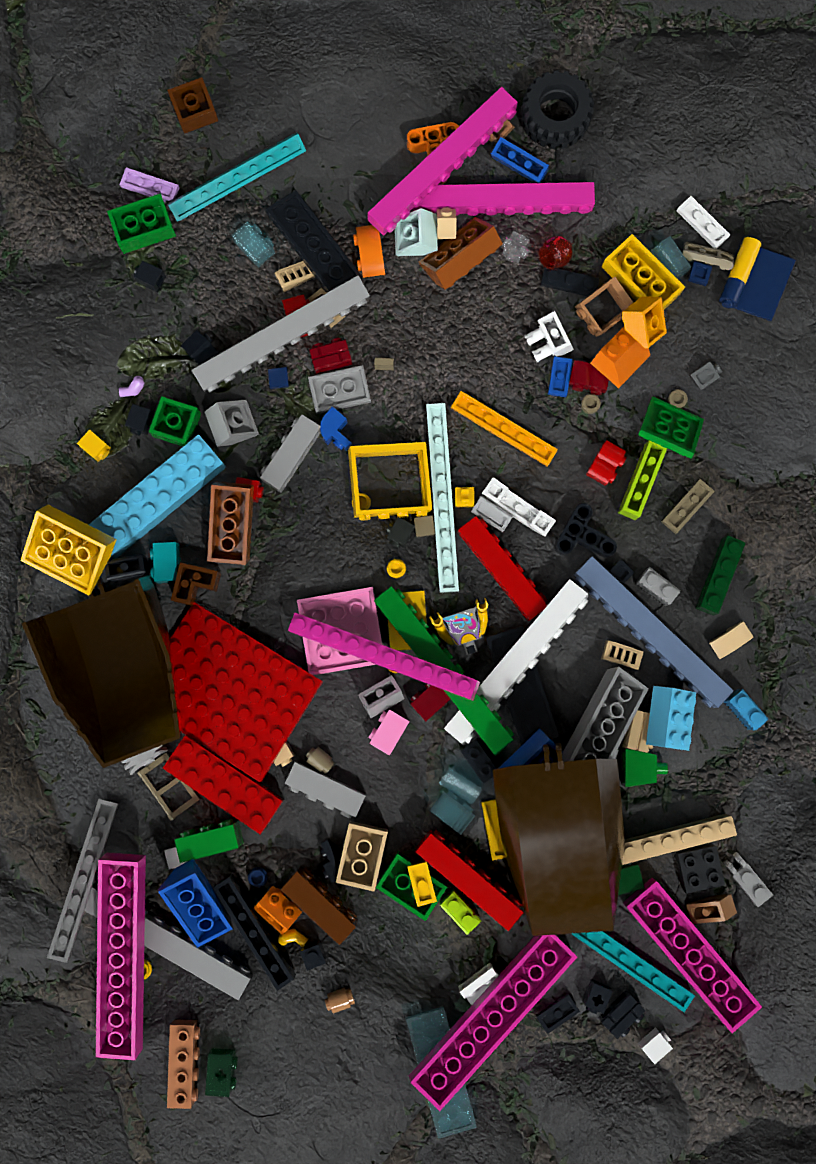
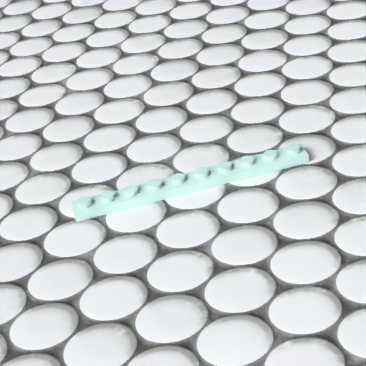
M445 403L426 404L440 593L459 592Z

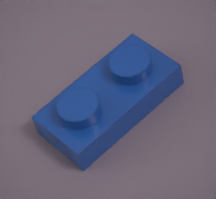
M554 356L548 395L567 397L573 359Z

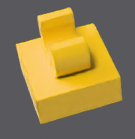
M455 487V507H474V487Z

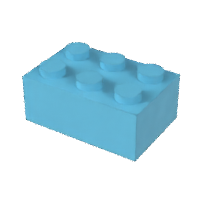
M653 686L646 745L689 751L694 722L696 692Z

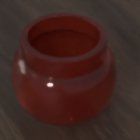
M562 236L548 238L539 249L538 256L540 262L544 267L552 270L566 266L572 258V245L569 240Z

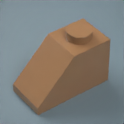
M731 894L714 895L686 904L692 924L726 921L737 914Z

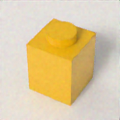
M88 430L77 443L98 462L105 459L111 449L91 430Z

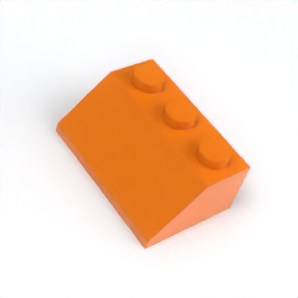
M624 326L598 352L590 364L615 386L620 388L649 358L650 351L649 348H644L625 330Z

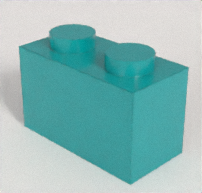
M177 542L153 543V548L150 549V558L153 560L154 566L151 567V578L156 583H174L180 565V544Z

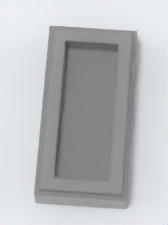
M481 495L471 511L501 532L505 530L514 516L483 495Z

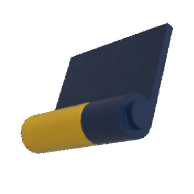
M746 237L743 239L734 261V267L730 271L719 301L725 308H735L772 321L796 260L760 248L761 242L759 240Z

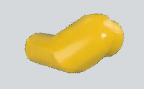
M296 929L287 930L283 935L280 933L278 937L279 944L283 946L295 941L303 947L308 941V938Z

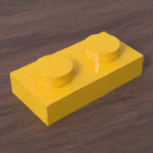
M424 861L407 866L417 907L437 902L427 862Z

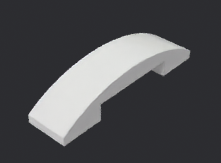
M492 478L482 494L514 515L513 517L519 522L546 536L556 520L543 511L537 510L508 490L507 486Z

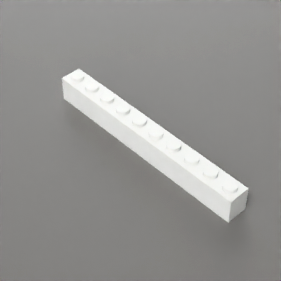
M570 579L478 687V696L483 694L489 702L487 707L491 712L494 709L495 711L501 706L499 702L503 697L507 699L511 695L514 684L516 682L519 684L525 678L524 672L528 668L532 669L539 661L537 657L540 653L545 654L551 647L549 644L553 638L557 639L564 631L562 627L574 620L576 617L574 613L577 609L580 608L582 610L588 603V593ZM460 710L444 728L463 745L465 743L469 744L476 736L474 734L475 729Z

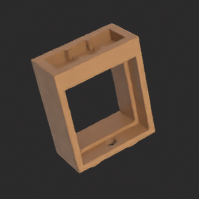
M616 277L608 280L574 306L577 309L578 317L582 320L584 319L588 325V331L596 337L602 335L622 319V311L600 328L585 307L588 302L607 289L622 311L633 303Z

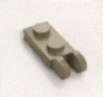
M689 242L684 243L682 257L685 259L701 261L706 265H719L722 270L726 269L729 271L733 269V254Z

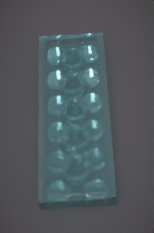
M444 1006L406 1017L418 1064L450 1030ZM465 1084L441 1111L428 1100L438 1139L477 1128Z

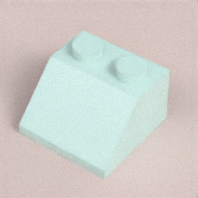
M420 208L411 212L405 220L401 219L397 223L395 228L396 256H423L438 250L437 214Z

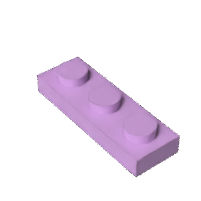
M129 168L125 169L120 182L122 188L148 197L161 193L166 203L175 200L179 191V185Z

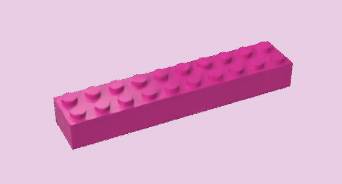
M106 853L98 860L96 1057L136 1060L143 1050L146 855Z
M556 935L534 936L408 1075L410 1083L441 1111L575 961L577 956Z

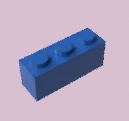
M500 137L491 153L493 159L533 183H541L549 170L548 164Z

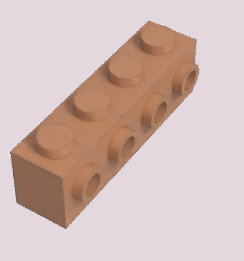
M173 1020L170 1024L167 1108L191 1109L194 1102L198 1100V1088H195V1081H198L199 1068H196V1060H199L200 1048L197 1047V1039L200 1038V1027H197V1020Z

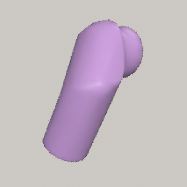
M135 376L129 387H119L120 397L138 395L144 387V379L141 376Z

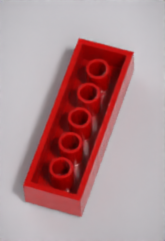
M187 735L183 737L163 767L168 773L259 834L263 833L284 801L283 798Z
M430 829L415 847V852L507 931L512 928L524 913L520 900L513 894L508 896L505 888L497 881L493 883L490 875L485 870L475 868V862L467 855L462 857L460 849L453 843L448 845L445 842V837L439 831L435 830L433 832Z

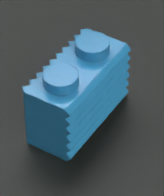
M743 689L735 690L724 701L726 706L732 709L731 712L737 715L739 721H742L744 727H747V730H757L768 721V717Z

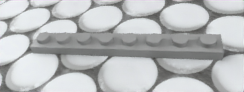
M98 799L47 955L49 959L65 963L69 961L98 870V860L102 857L118 808L117 803Z

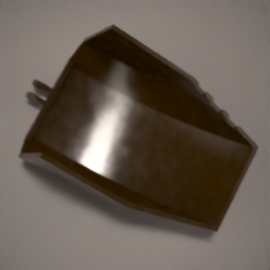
M150 575L138 578L134 582L108 592L102 578L99 577L97 585L101 592L100 595L96 596L93 589L89 595L90 599L21 623L52 700L64 712L63 715L66 719L70 720L77 730V734L86 742L88 749L102 768L181 738L169 634L162 607Z
M556 743L555 748L558 762L550 763V750L548 744H544L545 763L510 766L493 770L503 850L532 936L614 931L625 845L617 759H588L563 762L561 743Z

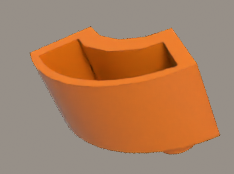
M373 225L356 227L357 234H353L354 245L359 247L358 271H362L363 278L385 275L379 231Z

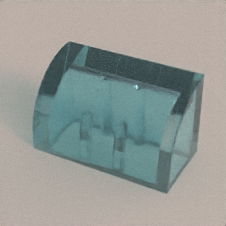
M671 236L650 251L677 279L687 274L691 268Z
M450 767L447 768L439 781L440 785L471 805L483 790L480 786Z

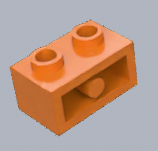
M274 886L266 892L253 908L282 935L302 913L293 901L288 900L284 893Z

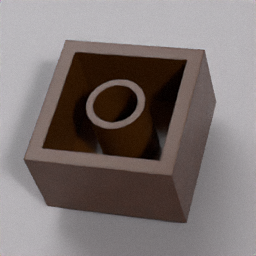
M202 77L167 90L184 134L218 122L214 106Z

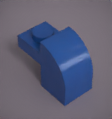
M333 406L321 420V434L327 445L334 440L333 444L338 449L348 451L352 444L340 433L348 423L347 418Z

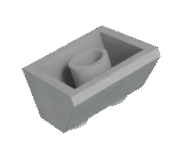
M247 400L217 402L205 411L217 447L233 445L259 435Z

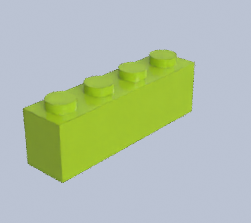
M650 440L645 443L618 510L619 514L633 520L641 516L667 448Z

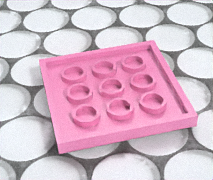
M373 587L297 600L299 614L382 645ZM303 637L308 672L312 675L376 665Z

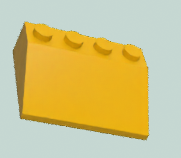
M46 505L36 511L20 561L90 595L112 554L117 539L50 505Z

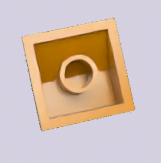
M640 297L622 311L625 330L644 348H649L667 333L662 297Z

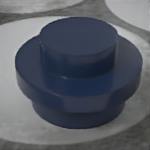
M261 867L253 868L248 874V881L254 887H261L267 882V872Z

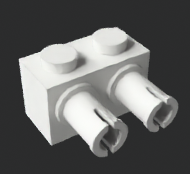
M555 311L538 320L540 324L538 329L524 335L529 346L543 338L548 341L546 345L532 351L537 362L551 354L561 357L574 350Z

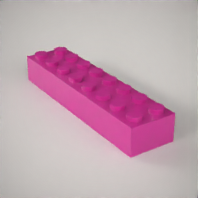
M649 879L644 884V889L637 890L623 902L624 906L731 1033H734L759 1011L762 1006L655 879Z

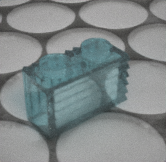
M247 221L232 234V239L242 252L259 268L275 253L273 249L274 244L268 237L264 239L261 235V230L256 224L251 225Z
M443 790L429 810L461 835L475 817L472 813L474 809L467 803L460 804L457 801L458 797L450 790L447 793Z

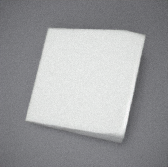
M176 847L164 850L169 869L186 863L179 862Z

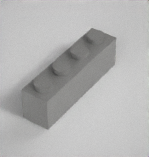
M304 415L294 420L291 426L293 429L289 434L286 433L281 440V447L272 453L271 462L269 465H265L260 472L262 475L260 477L261 480L282 493L321 434V426Z
M298 761L294 763L285 782L286 785H289V790L295 793L301 791L306 794V798L315 802L318 799L324 802L323 806L333 810L335 807L341 810V815L350 819L352 816H357L366 796L365 793L323 773H319Z

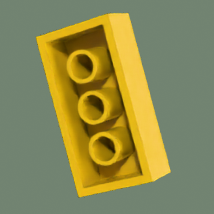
M633 234L604 260L602 268L612 278H617L624 290L635 301L640 297H662L663 310L685 288Z

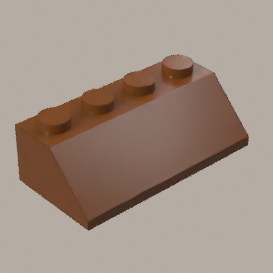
M474 217L456 232V239H446L438 246L437 251L427 254L418 263L435 284L445 290L453 286L454 282L459 278L467 275L473 267L482 263L483 259L488 255L496 252L503 243L493 225Z

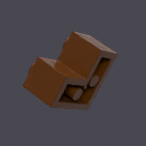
M180 563L171 601L193 606L198 588L217 592L221 573Z

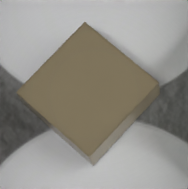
M376 357L374 362L375 370L394 371V359Z
M433 515L414 518L416 538L435 535Z

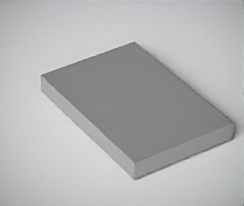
M363 365L308 377L316 414L328 412L332 406L339 410L371 403Z

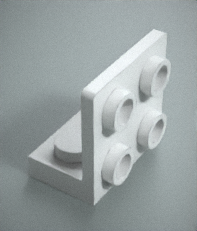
M489 963L459 985V992L464 999L467 998L469 1003L473 1005L499 974L492 964Z

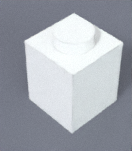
M656 1027L638 1042L641 1049L654 1064L673 1049L669 1044L671 1039L664 1031L659 1032Z

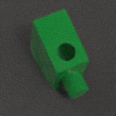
M622 748V786L631 787L657 783V774L668 773V764L657 762V755Z

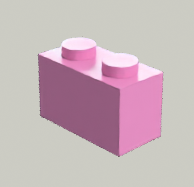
M389 709L388 713L384 711L378 720L381 722L378 730L374 728L369 736L371 739L369 744L388 755L391 754L410 722Z

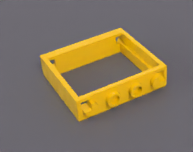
M426 442L350 446L348 456L354 518L370 520L371 517L378 516V519H388L390 515H397V518L409 517L408 514H416L417 517L427 516V513L432 510ZM418 454L423 506L360 510L356 457Z

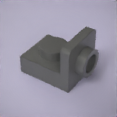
M710 361L692 373L691 376L700 390H703L716 380L721 379L722 375L720 373L723 371L717 362L714 364Z

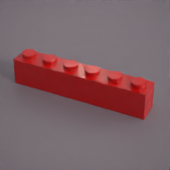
M475 516L458 529L457 533L529 622L548 606L546 604L548 600L542 593H537L534 589L536 585L530 578H525L522 574L524 572L522 567L518 563H513L510 559L512 557L510 552L506 548H501L498 544L500 542L498 537L494 533H489L486 529L488 527L486 522L482 518L478 519Z

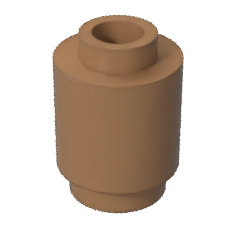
M342 988L328 993V998L324 999L327 1010H332L333 1014L348 1009L351 1005L355 1004L351 988Z

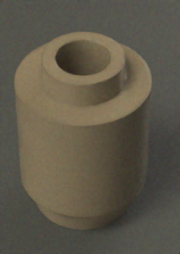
M317 747V749L312 748L306 755L308 758L306 762L319 773L322 772L325 775L335 764L332 761L333 758L320 747Z

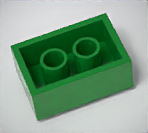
M161 193L107 211L118 246L123 254L176 237L166 203Z
M233 819L221 821L215 827L214 823L199 828V831H195V828L185 830L179 833L180 836L174 839L180 863L237 849L244 844L239 821L233 822Z
M397 851L376 883V888L426 921L447 889V884L430 873L437 902L417 907L407 866L416 863Z

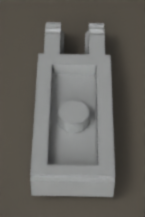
M735 852L733 854L734 859L741 865L738 870L728 860L723 863L751 901L759 907L773 894L749 864Z

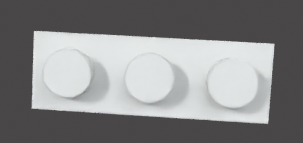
M692 196L676 210L714 249H717L729 238L730 234Z

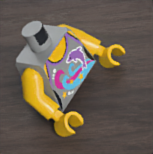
M484 598L485 602L482 605L476 599L477 607L444 618L437 612L438 619L433 620L431 616L429 619L439 637L446 643L455 647L463 645L466 655L478 652L474 641L481 639V635L486 631L488 623L487 599Z

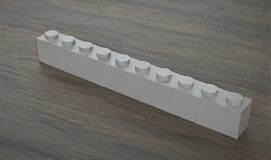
M356 276L192 369V372L203 391L208 390L210 393L219 388L218 384L222 381L228 383L236 378V373L241 371L243 374L252 369V364L265 362L269 359L268 355L274 352L277 355L284 351L285 345L289 343L294 345L302 340L301 336L314 334L318 331L317 327L322 324L325 327L335 321L333 318L340 315L343 317L351 312L350 308L354 306L359 308L367 303L366 299L370 295L360 277Z
M94 879L85 911L98 918L97 880ZM145 909L144 946L237 1000L240 999L253 975L247 967L232 963L233 960L226 955L220 956L215 953L216 950L211 946L201 945L197 948L189 936L181 933L182 930L173 925L170 927L165 924L163 918L159 916L153 917Z

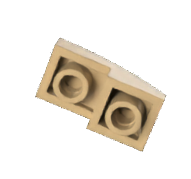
M741 621L728 628L722 635L709 641V644L718 658L721 659L747 643L754 636L745 622Z

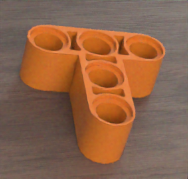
M454 122L412 129L407 134V148L412 153L427 151L428 156L449 137L448 133H453L459 125ZM435 136L437 139L432 140L429 137ZM414 139H416V140H418L419 142L413 143V142H411V141L414 140Z

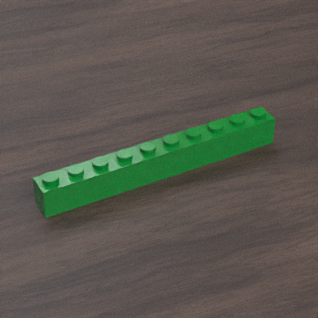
M391 586L374 600L419 659L462 675L465 673L458 663L456 665L452 663L450 659L453 656L446 648L444 650L440 648L438 644L441 641L434 633L432 635L429 634L426 630L429 628L422 618L420 620L417 619L414 615L417 613L411 604L406 605L403 601L405 596L399 588L395 591ZM445 691L494 755L500 753L514 741L512 738L514 733L507 725L505 727L501 725L499 721L502 718L495 709L492 712L487 707L489 702L483 694L478 696L476 693L474 701Z

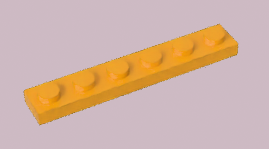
M460 391L451 406V409L547 467L558 450Z

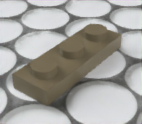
M699 479L661 522L673 533L677 534L715 491Z

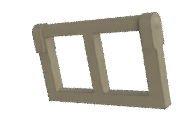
M166 752L137 774L144 781L171 821L200 799L191 787L181 781L192 798L174 812L169 809L160 795L176 785L180 780L175 778L157 791L146 776L148 772L162 762L168 761L170 757Z

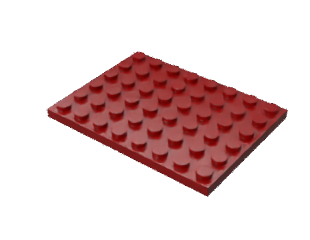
M194 602L170 639L180 732L253 779L262 782L323 681Z

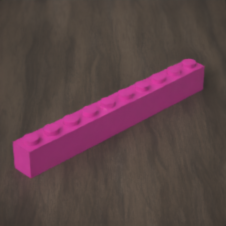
M501 87L368 212V221L383 236L387 232L391 233L401 219L405 220L414 207L417 208L422 204L423 198L427 194L431 195L441 181L445 182L454 169H459L467 157L475 154L480 144L484 145L494 131L498 132L507 119L511 120L515 116L518 102Z
M594 182L437 185V189L431 195L427 194L423 198L422 204L417 208L414 207L410 213L422 208L437 214V209L448 207L456 209V216L459 214L475 216L479 213H486L487 215L523 213L530 215L535 212H542V214H551L552 212H560L561 214L579 212L586 214L592 211L595 205Z
M294 613L288 628L289 632L472 701H474L480 684L478 680L298 613Z

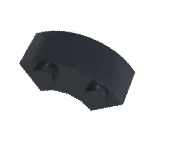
M197 330L180 345L198 366L220 354L211 344L213 342L206 333L202 335Z

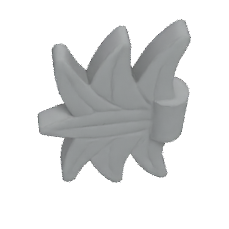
M163 745L121 762L126 763L124 768L125 770L130 768L129 773L132 775L139 768L146 767L155 761L158 755L167 752V747H162Z

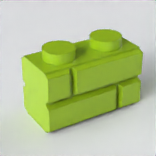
M454 888L439 901L440 906L467 935L481 922L480 916L459 896Z

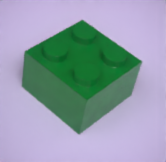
M161 396L149 433L155 438L184 447L193 439L201 412L196 407Z

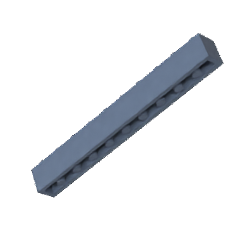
M591 556L574 574L576 582L582 587L586 586L590 590L589 594L595 600L600 599L604 603L603 607L609 613L613 612L618 617L617 621L622 626H628L632 630L631 634L637 640L642 639L646 643V649L652 654L656 653L660 657L659 661L664 666H670L674 670L673 674L679 680H685L689 684L687 686L688 689L696 692V694L698 693L703 698L702 702L706 706L718 708L733 693V690L595 558Z

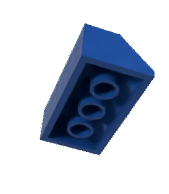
M194 859L176 867L158 889V893L197 948L233 929L230 915Z

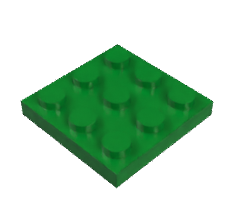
M652 396L638 435L691 459L696 450L704 419Z

